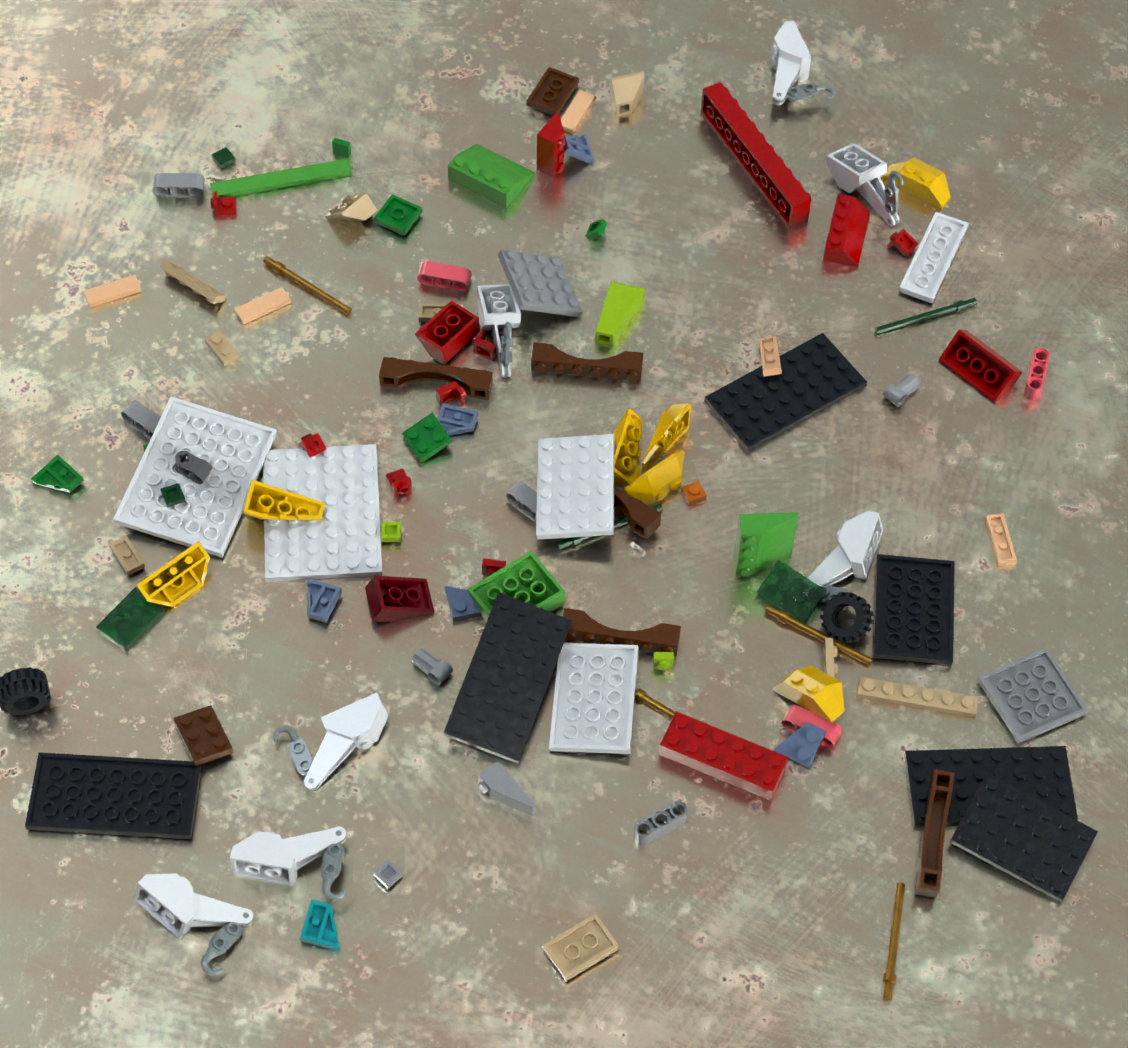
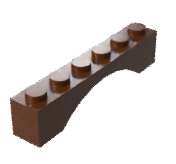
M534 342L531 371L641 381L644 353L624 351L609 358L583 359L566 354L553 344Z
M383 357L379 381L381 386L395 388L417 381H439L448 384L456 381L459 387L462 386L470 398L489 400L493 384V372L469 369L467 367L433 364L431 362L425 363L394 357Z
M614 486V507L625 516L631 531L647 540L661 525V513L655 508L644 504L641 500L630 496L624 490Z
M564 608L563 617L572 620L566 636L568 641L577 640L587 644L638 645L639 650L645 653L674 652V656H677L681 626L660 623L644 630H617L598 623L584 611Z
M934 769L930 777L915 890L917 895L936 898L940 891L943 845L953 790L954 772Z

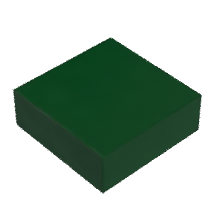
M227 147L211 154L212 159L220 169L236 162L235 157Z
M179 483L160 489L167 508L185 502V497Z

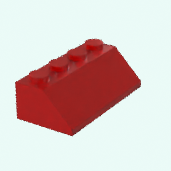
M842 194L837 195L823 261L858 267L870 211L856 197Z
M959 329L939 358L941 362L994 402L1008 392L1023 373L967 330Z

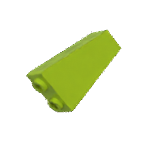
M610 282L595 332V343L613 346L644 304L645 288Z

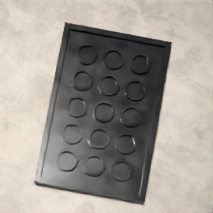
M877 554L873 658L952 665L955 561Z
M987 772L954 832L950 843L1053 899L1062 902L1098 831Z

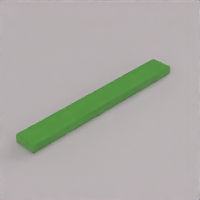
M347 158L210 183L213 198L214 191H217L218 197H234L351 176L352 173Z

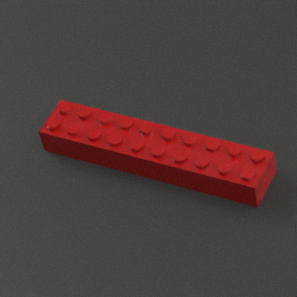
M721 81L703 88L702 115L789 229L808 222L812 201L811 195L804 190L801 182L793 176L791 169L787 168L783 159L776 154L773 146L769 145L764 134L759 132L756 124L749 119L746 111L742 110L738 101L730 94L729 89Z

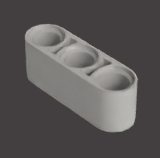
M157 173L154 175L152 192L158 197H200L203 195L205 178L197 173Z
M134 400L121 412L122 418L128 424L150 439L161 418L137 400Z
M520 481L506 494V497L512 505L536 522L537 492Z
M675 801L639 820L634 829L635 842L639 845H648L684 825L687 820V805L682 801ZM674 812H680L682 815H675ZM662 821L665 824L659 825L656 822ZM640 831H646L647 834L644 835V834H640L639 832H640Z

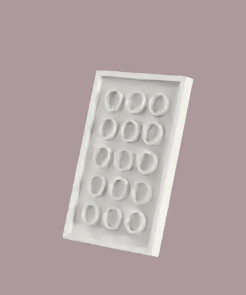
M614 434L538 439L537 540L614 535Z
M563 644L557 662L549 742L550 751L630 754L639 652L638 645Z

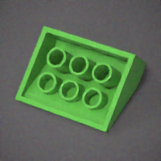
M475 144L458 153L448 164L449 180L505 208L513 202L535 175V172L479 144Z
M798 512L739 514L733 556L735 576L747 577L756 575L791 558Z
M532 551L467 589L486 622L498 592L549 612L565 604L566 591Z

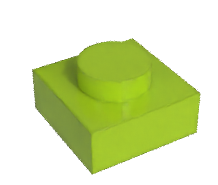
M382 522L381 542H401V522Z
M654 652L653 669H673L674 652Z

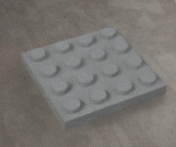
M500 250L498 257L520 310L579 317L582 314L581 307L560 258Z
M1047 647L980 675L977 679L1018 744L1084 716L1088 712V709Z

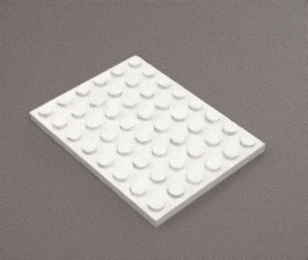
M170 397L113 518V522L187 547L199 541L207 553L223 558L243 512V503L247 489L252 480H257L267 458V453L270 451L277 435V430ZM188 451L212 465L213 469L203 484H197L176 472L175 456L178 452ZM179 483L185 497V502L167 508L160 489Z
M376 444L326 447L325 451L313 457H309L306 450H302V448L270 450L263 464L264 484L324 502L325 506L321 521L264 519L265 581L277 582L382 576Z

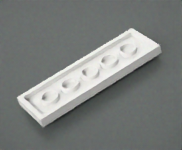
M935 212L899 287V292L933 303L968 229L969 223Z

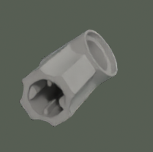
M908 373L896 384L891 383L885 389L883 396L897 407L901 406L906 401L908 395L920 386L918 377L913 373Z
M423 648L419 649L412 658V663L424 671L428 678L436 685H440L453 672L452 666L446 660H438Z

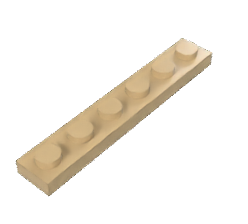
M859 677L856 698L975 718L977 714L978 697L865 677Z

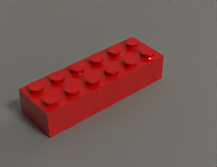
M677 711L667 728L659 748V755L770 801L773 799L788 763V757Z

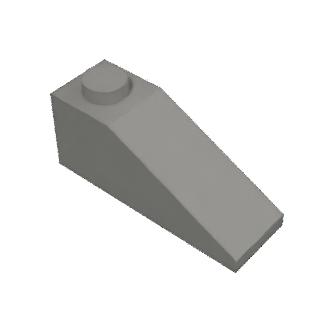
M496 762L479 774L478 787L482 793H487L491 799L525 814L535 815L536 805L499 762Z

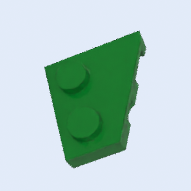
M57 454L31 478V481L36 485L70 493L84 479Z

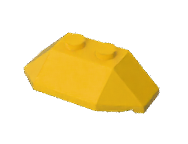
M916 158L890 165L887 168V173L881 177L882 180L888 182L889 173L897 171L902 176L904 184L900 186L899 180L895 177V184L898 188L940 209L944 207L951 196L945 172Z
M680 450L673 453L634 480L631 485L624 488V491L643 503L653 504L658 500L661 501L668 493L676 491L682 484L685 452Z
M198 541L150 573L136 587L147 602L173 607L204 585L210 556Z
M813 666L797 669L785 675L772 687L773 691L831 723L845 711L841 681Z

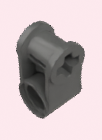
M180 451L175 456L176 472L197 484H203L213 469L209 462L198 458L188 451Z

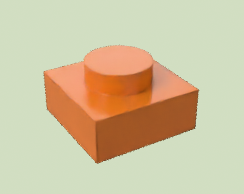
M699 481L681 487V492L689 506L706 500L707 495Z

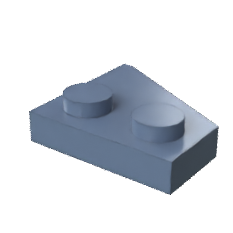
M577 135L564 136V152L566 155L575 157L588 164L594 160L587 135H582L581 137Z
M442 403L437 419L447 434L451 436L474 431L479 414L478 411Z
M307 579V615L310 619L326 623L343 591L341 587Z
M445 586V593L453 622L482 616L467 590Z
M807 722L778 745L774 751L810 768L826 730Z

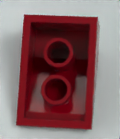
M374 576L365 587L372 621L394 622L434 613L427 579Z

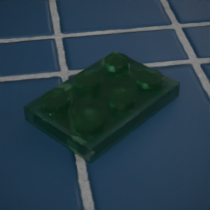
M778 560L757 590V593L806 624L827 591Z
M135 587L96 626V631L124 651H127L165 612V607L147 602L138 588Z

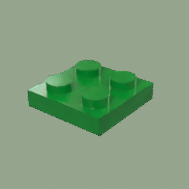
M392 194L375 215L374 223L405 236L422 214V207Z
M433 412L402 432V435L421 463L453 442Z

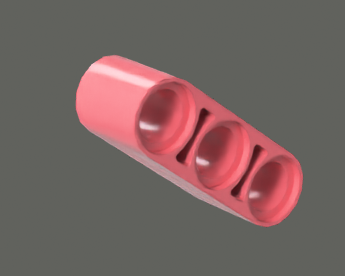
M423 261L417 280L424 285L466 291L472 273L464 267Z
M1044 348L1036 349L1032 356L1024 395L1029 400L1039 399L1044 386L1050 358L1049 351Z
M791 705L781 721L783 727L791 732H796L807 722L826 730L820 745L829 749L834 748L842 733V728L838 724L831 723L798 705Z

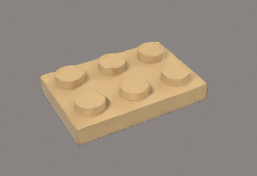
M595 913L543 944V950L564 980L568 981L619 950V945Z

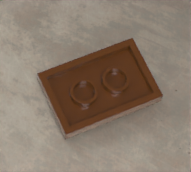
M548 67L527 99L526 106L550 115L559 114L579 84V78Z
M211 705L173 718L174 725L194 766L233 753V748Z

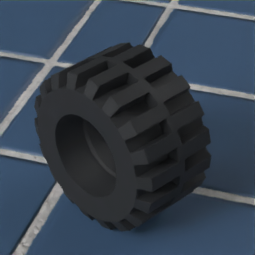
M839 592L838 595L830 596L831 600L827 599L824 602L827 605L825 607L822 606L821 609L823 611V615H820V619L823 620L821 625L826 629V634L830 635L831 638L852 643V641L857 642L860 640L859 638L867 636L866 632H870L871 628L869 626L874 621L871 619V616H874L873 611H870L872 607L866 603L867 600L850 592ZM851 606L856 612L855 623L850 628L843 629L838 623V614L844 607Z
M30 667L19 668L3 674L4 676L0 677V708L5 713L10 715L31 714L44 708L50 702L51 695L47 676L40 669Z

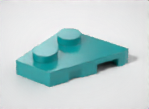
M311 899L299 940L339 951L340 943L337 938L332 905Z

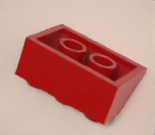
M555 113L537 134L536 170L552 178L561 173L565 166L564 129L558 113Z
M451 300L415 333V336L432 358L445 365L480 332L479 317Z

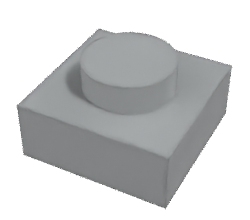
M387 859L373 872V875L389 889L403 876V872Z

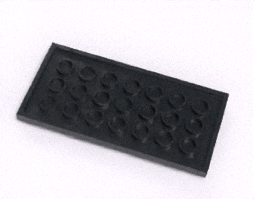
M824 333L779 356L782 374L763 376V368L761 366L704 398V402L747 452L866 387L867 381Z
M498 592L443 735L518 764L572 620Z
M1066 746L905 751L904 756L914 827H924L930 777L934 769L955 773L946 826L959 825L987 772L1076 820L1078 819Z
M39 752L25 828L26 830L191 839L202 764L194 766L192 761Z

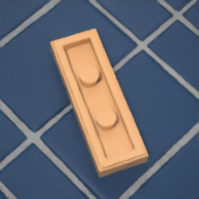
M582 90L578 91L561 118L564 131L574 134L594 102L595 95Z
M132 275L84 290L83 292L89 308L142 291L136 275Z
M281 287L234 308V312L244 325L290 304L291 299L284 288Z
M777 337L759 338L763 376L782 374Z
M1004 514L985 515L984 521L997 567L1016 565L1017 558Z

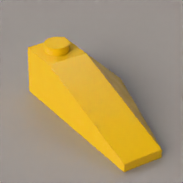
M689 403L675 404L662 412L660 421L642 461V474L647 472L689 428L692 405Z
M630 408L626 410L613 433L614 485L623 488L631 485L634 480L640 477L641 468L638 467V458L641 457L639 441L642 439V418Z
M252 480L245 495L243 514L259 519L321 521L325 503Z

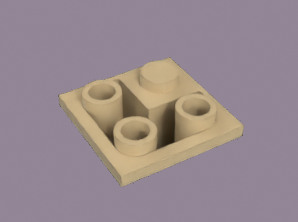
M644 71L611 78L610 104L616 116L632 113L643 98Z
M355 193L352 196L349 194L341 199L342 202L339 205L332 206L329 209L330 212L325 217L332 220L360 222L367 220L378 210L367 193Z

